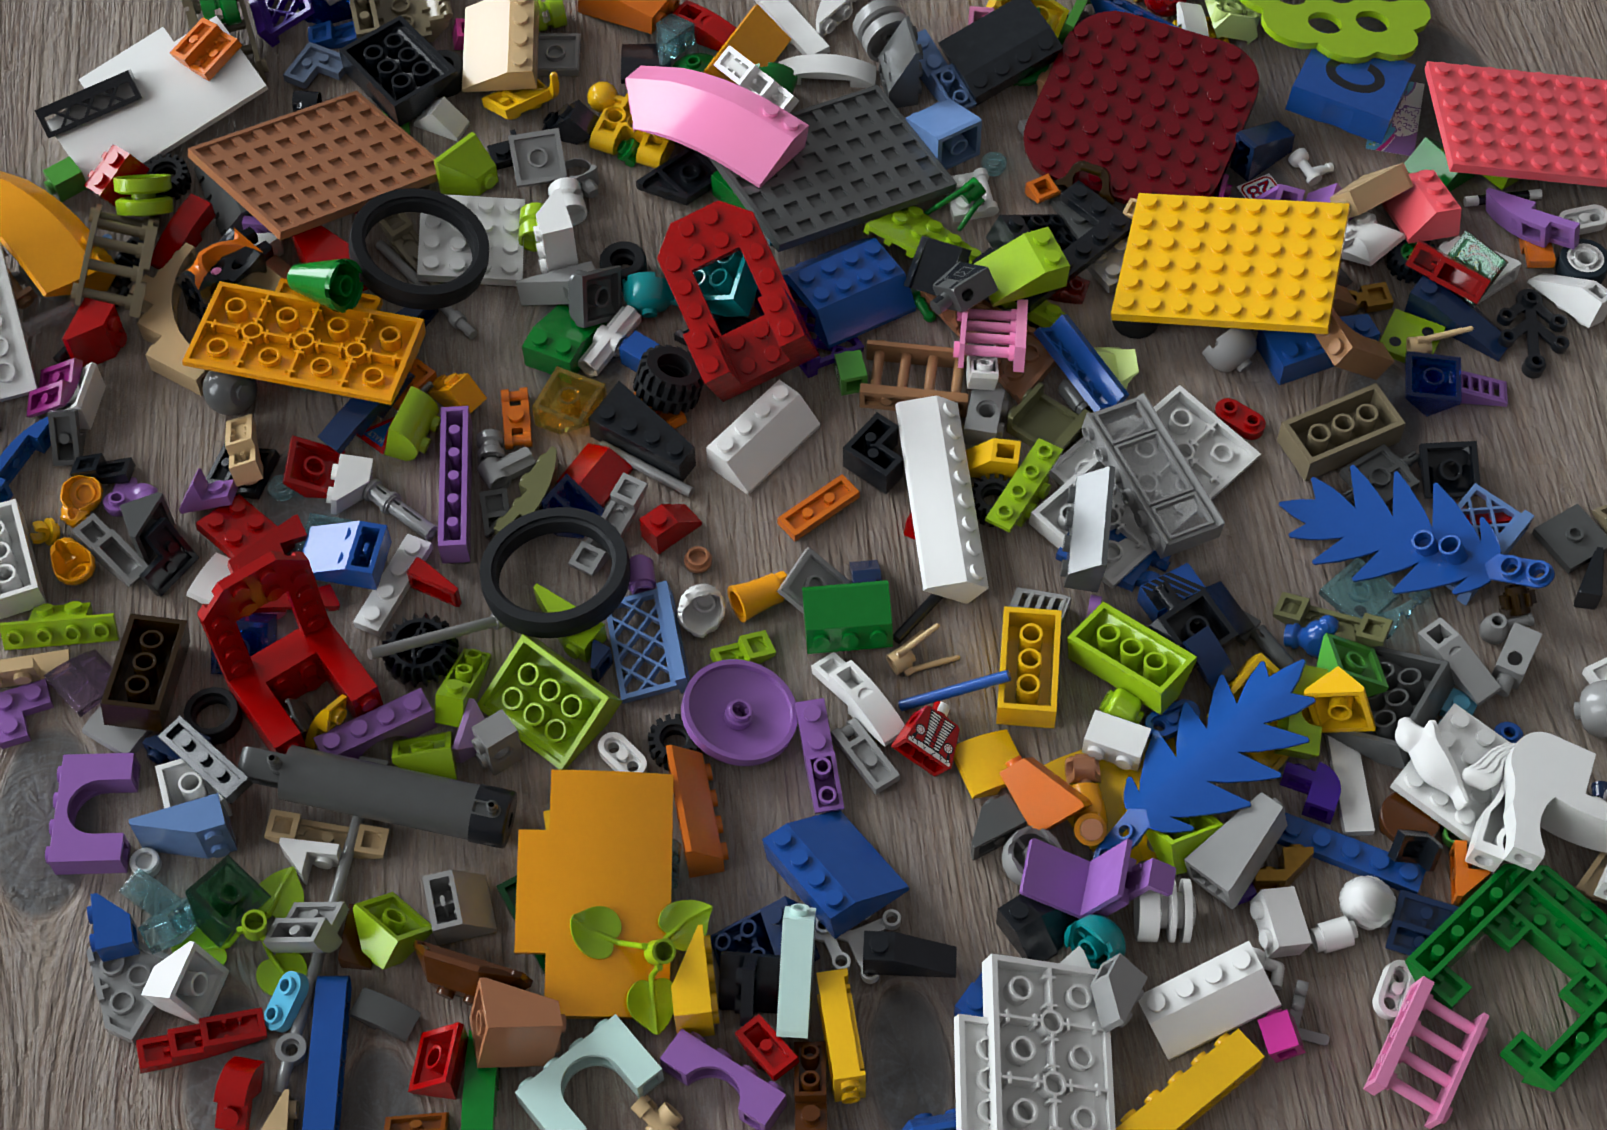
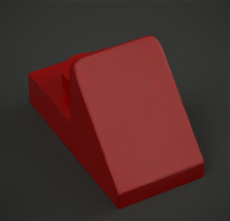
M760 1014L734 1032L757 1069L763 1068L774 1082L799 1063L798 1056L781 1037H776V1032Z

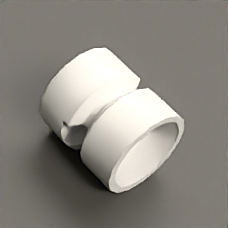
M570 177L555 180L548 188V195L550 196L555 189L560 188L572 226L580 224L587 217V208L579 181Z

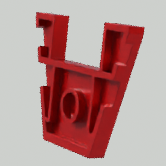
M298 514L292 516L228 560L227 566L230 573H234L270 551H281L285 555L283 547L306 541L307 533ZM331 584L318 587L325 608L328 611L339 610L340 603ZM284 593L279 599L268 602L254 613L286 612V610H292L287 594Z

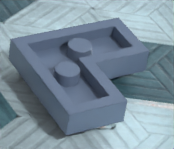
M308 42L285 71L283 77L285 82L307 89L318 73L341 80L345 72L339 52Z

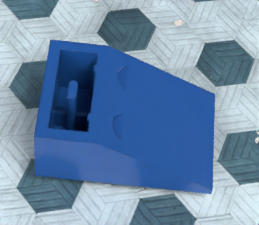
M365 521L310 527L302 552L308 558L316 580L377 590L392 541L387 525Z

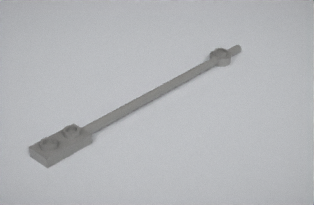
M359 757L361 760L389 765L388 760ZM352 817L328 902H341L354 857V847L359 826L364 822L363 817ZM313 953L306 975L309 981L307 996L292 1024L290 1033L284 1034L276 1042L275 1053L281 1065L273 1089L274 1095H282L283 1091L288 1087L293 1067L304 1062L308 1055V1046L302 1034L315 993L316 980L320 975L326 953ZM290 1049H298L295 1055H287Z

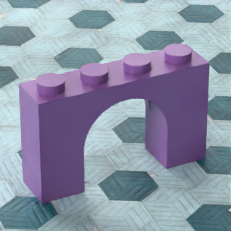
M134 753L63 755L62 766H58L57 769L59 788L58 792H55L53 796L55 815L54 819H51L49 823L51 843L45 850L46 863L50 865L55 875L127 873L131 845L125 834L85 833L75 828V819L82 805L97 795L138 792L141 765Z

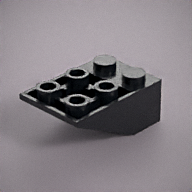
M1059 214L999 215L986 236V239L995 251L1024 233L1049 227L1062 251L1077 240Z

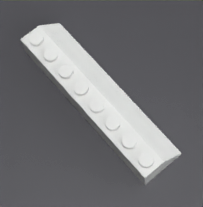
M937 395L898 402L895 404L923 591L968 604L989 589L958 403Z

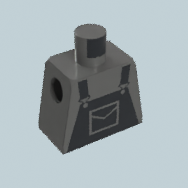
M958 262L933 284V290L937 297L930 301V306L938 315L947 309L964 312L998 291V288L988 267Z

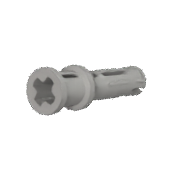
M374 479L365 487L362 495L363 499L375 503L380 507L382 513L392 514L426 541H430L435 537L438 527L403 503L400 495L395 491L391 492L385 488L382 481Z

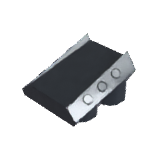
M922 236L903 286L936 295L933 290V284L958 262L969 263L972 250Z

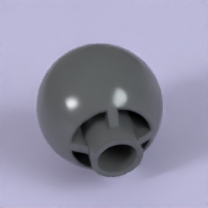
M209 371L204 378L202 390L204 399L210 408L219 414L234 416L247 411L253 405L257 397L258 387L256 379Z

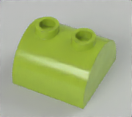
M413 386L410 387L388 430L385 449L386 456L411 461L416 458L419 452L426 453L431 441L427 437L429 431L436 432L441 423V417L438 416V405L428 394Z

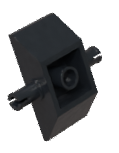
M1168 580L1164 581L1163 585L1159 584L1153 589V592L1168 611L1151 623L1148 628L1185 650L1187 649L1183 642L1194 635L1191 631L1195 629L1199 632L1206 626H1209L1224 649L1255 628L1221 581L1201 589L1186 600L1180 599Z

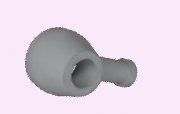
M1531 612L1510 619H1506L1501 613H1493L1481 622L1479 634L1487 643L1500 644L1507 639L1514 622L1530 627L1534 625V618Z

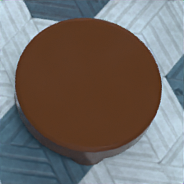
M1397 792L1392 793L1385 799L1379 812V830L1392 842L1398 829L1427 831L1435 838L1441 825Z

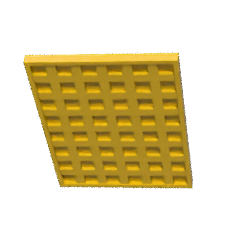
M1139 193L1113 301L1111 319L1114 321L1328 334L1350 213V204Z

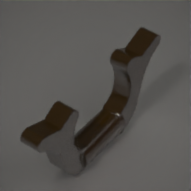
M1081 160L1076 162L1063 178L1055 180L1056 185H1066L1069 188L1074 184V178L1078 171L1090 173L1102 180V189L1098 195L1106 199L1110 204L1116 202L1110 187L1111 175L1105 167Z

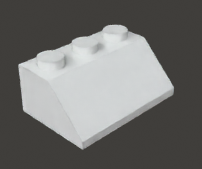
M557 188L536 213L537 226H533L536 242H539L536 243L542 274L578 264L573 226L561 189Z

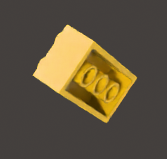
M1004 606L999 672L1009 670L1011 681L998 684L996 724L1041 728L1055 727L1062 610Z

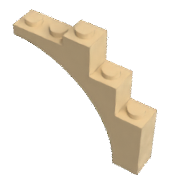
M185 243L180 250L173 254L169 262L158 270L154 278L146 274L143 276L142 281L147 282L141 310L144 314L140 317L137 325L143 339L152 343L145 354L151 370L202 396L203 381L209 370L183 366L182 363L190 344L185 340L178 327V305L182 289L176 282V278L182 272L189 269L197 258L195 247ZM135 284L129 291L131 295H133Z

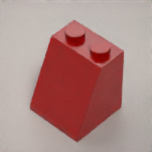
M322 225L292 236L300 264L343 258L350 259L349 243ZM363 284V291L368 288Z

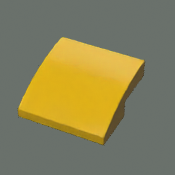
M1004 729L958 743L953 760L972 799L997 795L1001 788L1007 787L999 772L1007 768L1005 763L1019 756V753L1008 730Z

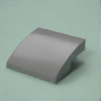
M101 706L82 728L83 734L115 753L135 754L144 747L142 742L153 732L151 730L104 725Z

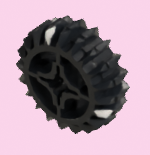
M414 613L412 620H407L403 617V624L393 623V631H386V640L382 641V645L445 629L450 626L446 620L441 622L437 615L430 620L427 613L422 618H418ZM456 638L441 641V643L426 645L424 648L422 646L384 656L382 659L385 661L386 670L391 672L395 680L400 678L401 683L404 685L411 681L412 686L415 688L419 682H423V685L427 687L429 680H434L438 683L440 675H448V669L453 667L455 660L459 657V641ZM399 656L405 657V659L412 660L413 663H407L400 659Z

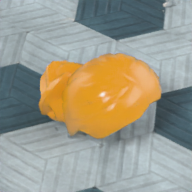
M78 475L71 477L63 483L60 500L63 504L60 518L70 527L75 528L100 504L103 497V488L96 478Z
M64 537L56 540L50 548L52 569L60 582L65 585L77 586L92 577L96 569L95 557L87 548L76 542L73 538Z

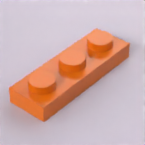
M841 474L777 518L778 525L796 542L860 498V491Z

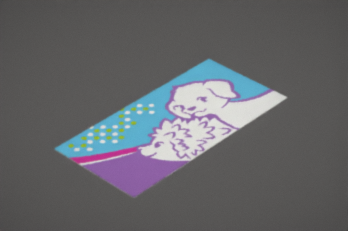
M1409 83L1382 144L1367 139L1366 149L1407 156L1414 152L1424 91L1423 83Z

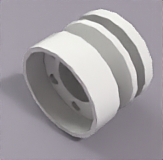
M1181 878L1178 892L1176 881H1174L1173 893L1168 897L1149 890L1134 899L1133 916L1136 942H1158L1160 929H1165L1168 942L1174 943L1178 929L1180 942L1190 943L1196 919V902L1190 879Z

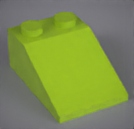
M1049 227L1024 233L974 263V265L988 267L997 285L998 291L988 296L993 307L1067 286L1070 264Z

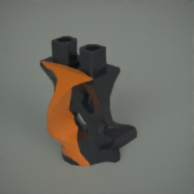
M250 226L240 232L234 227H230L220 242L198 252L194 264L176 278V282L183 291L188 310L196 314L201 320L219 281L238 284L251 273H266V261L274 256L272 245L267 241H263L255 246L254 244L259 242L258 235ZM216 267L222 269L217 275L211 274V270Z

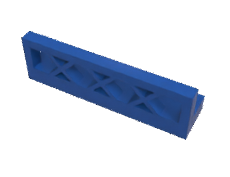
M1062 314L1051 327H1038L1034 335L1093 412L1122 403L1130 395L1068 314Z

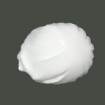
M703 583L691 586L680 598L678 621L693 636L704 638L708 633L716 631L724 619L726 600L720 591L712 585Z
M1368 875L1359 876L1346 882L1340 891V910L1349 921L1353 920L1356 926L1365 930H1374L1376 928H1386L1392 922L1394 909L1396 908V897L1390 887L1379 878Z

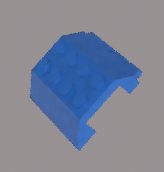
M862 238L839 246V248L820 254L816 258L808 259L796 264L795 267H789L781 271L789 290L791 286L815 315L814 332L828 349L916 311L911 289L903 286L906 280L905 272L876 238Z

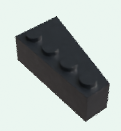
M620 381L617 382L588 418L592 438L600 442L604 440L682 482L696 466L694 446Z

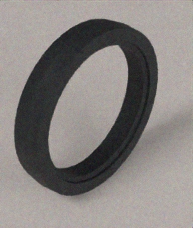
M398 189L373 198L357 213L349 234V258L357 262L362 270V274H359L360 281L378 297L405 308L434 310L457 304L469 297L478 288L489 262V240L481 221L469 208L459 201L442 193L426 189ZM406 212L429 214L447 221L462 233L470 246L472 262L462 275L447 283L431 286L409 284L391 277L375 264L366 247V236L376 223L391 215Z
M556 507L542 509L512 521L494 536L481 560V589L491 612L507 628L536 638L572 636L598 625L620 605L627 593L630 582L629 554L620 533L603 517L578 508ZM552 533H576L595 540L607 550L612 559V567L606 583L596 595L577 607L560 612H534L512 603L499 588L500 573L507 559L520 546L537 537Z

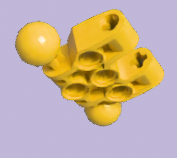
M608 82L594 83L588 90L587 101L591 109L602 114L591 133L590 148L616 155L619 144L624 139L633 138L640 143L636 154V163L655 169L668 161L675 148V141L639 130L633 132V120L630 114L628 93L624 97L618 95L614 85Z

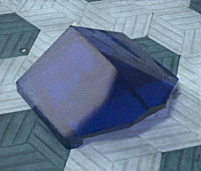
M568 474L542 500L543 509L556 507L578 508L602 516L605 511ZM553 533L557 537L578 539L585 537L576 533Z

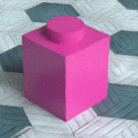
M1272 1010L1266 1013L1264 1018L1258 1019L1268 1054L1276 1063L1306 1053L1295 1019L1288 1010Z

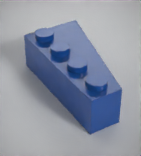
M1368 313L1340 317L1345 324L1358 334L1379 341L1381 333ZM1258 330L1256 348L1279 385L1335 367L1314 333Z

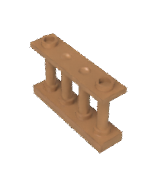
M867 340V360H873L870 384L861 383L859 407L896 411L895 404L898 402L937 395L957 402L960 417L966 418L969 394L961 393L964 369L967 368V356L964 355L963 368H958V358L953 357L954 348L887 342L884 340ZM884 362L900 363L897 386L881 385ZM911 364L927 366L924 389L908 388ZM937 367L953 368L951 392L934 390Z

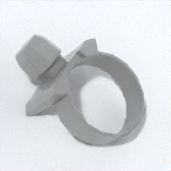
M572 158L565 161L566 170L575 166L589 169L584 174L570 176V178L579 181L582 193L586 197L593 198L597 196L598 184L600 183L598 166L592 165L589 161L582 158Z

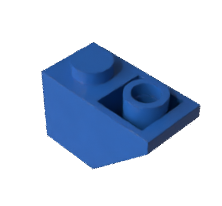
M97 893L90 894L91 906H87V916L89 923L93 924L94 933L89 935L92 952H97L103 962L140 954L138 929L131 915Z

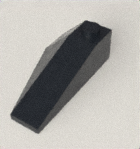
M1019 894L998 908L996 924L1022 958L1048 961L1057 955L1063 947L1064 933L1067 927L1079 920V918Z

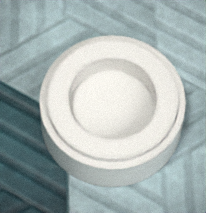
M145 847L138 849L132 854L129 865L136 877L149 879L158 874L162 867V861L157 851Z

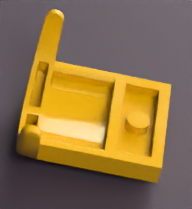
M556 72L550 74L549 87L537 78V89L493 92L481 98L483 106L507 120L516 119L521 116V113L540 108L542 103L548 102L559 95L558 75Z

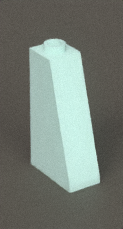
M793 904L785 906L776 1037L808 1039L812 1014L816 908H810L806 904Z

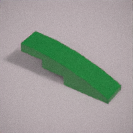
M469 1030L466 1052L461 1130H494L495 1117H497V1091H499L500 1067L477 1068L471 1030Z

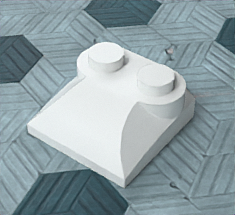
M1364 212L1361 215L1355 216L1347 224L1342 259L1372 266L1406 238L1405 234L1379 224L1374 214Z

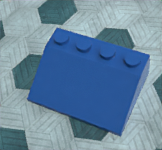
M841 810L787 823L762 839L769 863L804 904L810 908H816V918L834 939L909 891V886Z

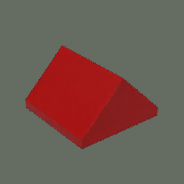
M457 1022L421 1033L409 1084V1093L456 1100L468 1044V1035L464 1024Z

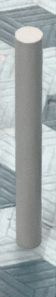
M604 440L599 443L601 446L610 447L639 472L689 498L693 495L695 489L688 484Z

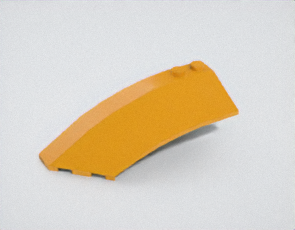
M0 171L1 244L17 260L44 297L71 295L73 282L79 283L90 230L61 201L27 179ZM93 246L91 259L116 264L104 248ZM88 269L85 288L107 291L116 275Z

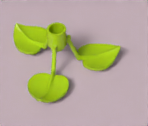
M288 867L271 874L256 887L252 896L254 909L247 911L243 915L242 926L236 928L235 934L227 943H225L226 935L222 928L213 923H201L189 929L171 946L172 953L191 941L198 944L224 966L227 962L225 949L232 947L240 935L244 934L250 941H261L269 959L260 963L256 971L257 983L266 994L273 995L279 980L288 971L307 975V965L300 953H276L274 955L263 943L268 932L267 920L271 916L274 918H286L294 902H304V891L295 867Z
M681 900L670 903L661 911L658 918V925L666 935H664L663 939L652 940L648 943L616 939L621 933V921L617 913L604 906L591 907L573 914L570 919V930L577 947L585 955L593 959L608 958L612 954L614 944L644 950L646 961L654 965V969L649 974L648 981L640 980L631 986L627 994L626 1004L630 1015L635 1021L652 1034L659 1035L669 1024L674 1011L671 991L672 982L666 978L655 980V976L663 969L662 964H668L674 959L676 949L687 951L698 925L703 924L704 936L707 934L713 907L710 904L697 900Z

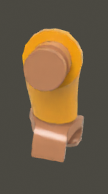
M1075 754V756H1070L1065 760L1066 782L1073 784L1071 785L1090 799L1092 806L1074 815L1073 831L1080 843L1086 846H1094L1104 840L1108 829L1106 808L1098 784L1101 783L1099 760L1087 754Z

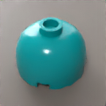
M638 272L628 275L627 281L625 279L622 280V291L626 304L635 308L638 313L642 314V317H657V313L665 311L670 306L673 293L665 275L664 278L656 277V272Z
M1104 915L1085 916L1069 925L1064 933L1066 948L1070 946L1071 950L1074 951L1080 946L1085 952L1090 967L1093 969H1099L1103 962L1119 953L1125 956L1126 942L1121 928Z

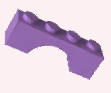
M419 688L339 725L327 733L324 732L313 739L318 751L359 759L368 748L381 740L394 736L413 738L438 726L435 723L433 710L422 689Z
M681 1028L660 1057L662 1070L686 1086L703 1078H718L728 1082L734 1087L740 1097L738 1107L739 1119L755 1130H770L787 1106L784 1089L774 1081L767 1083L759 1078L758 1073L752 1067L746 1064L740 1066L732 1061L731 1055L721 1048L713 1049L706 1044V1040L698 1033L693 1031L688 1033Z

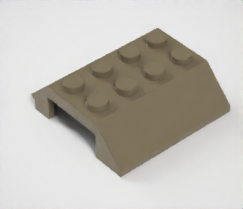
M349 0L358 39L401 15L428 42H433L449 26V20L453 17L450 0Z

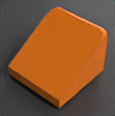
M1049 174L1029 181L1025 185L1026 196L1038 204L1061 194V191Z

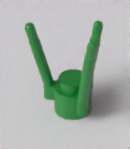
M973 177L959 190L936 203L924 213L929 215L961 196L967 204L974 203L957 228L958 231H962L978 207L985 202L982 196L986 194V190Z

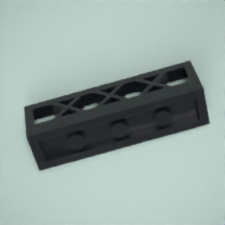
M130 69L34 111L49 139L137 101L142 96L134 82L135 77ZM128 82L135 96L126 100L115 96L119 85ZM114 88L112 94L105 92ZM98 94L111 97L108 107L103 110L92 106L95 96ZM91 98L89 104L82 102ZM114 99L121 101L117 104L112 105ZM75 104L87 107L84 118L80 120L69 116L71 108ZM67 108L66 114L59 112ZM91 109L98 111L94 114L89 115ZM52 114L64 117L61 128L51 131L45 117ZM67 119L74 121L66 125Z

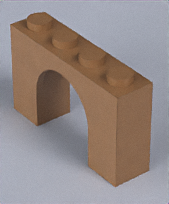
M1337 285L1329 333L1315 334L1335 367L1377 380L1395 361L1382 342L1358 334L1342 321L1340 317L1350 316L1358 307V304L1346 287Z

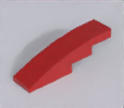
M262 1007L199 1018V1024L167 1029V1035L136 1040L140 1074L203 1060L266 1039L267 1032Z

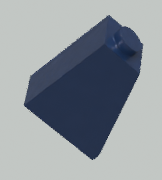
M1278 120L1237 132L1235 138L1237 142L1236 149L1231 159L1230 168L1249 182L1292 152L1295 134Z

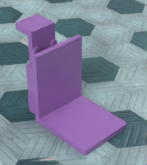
M1033 838L1029 841L1019 893L1079 919L1088 915H1104L1107 917L1128 905L1129 901L1149 890L1167 897L1173 893L1176 868L1155 858L1136 865V859L1130 857L1133 842L1130 839L1124 840L1092 861H1088Z

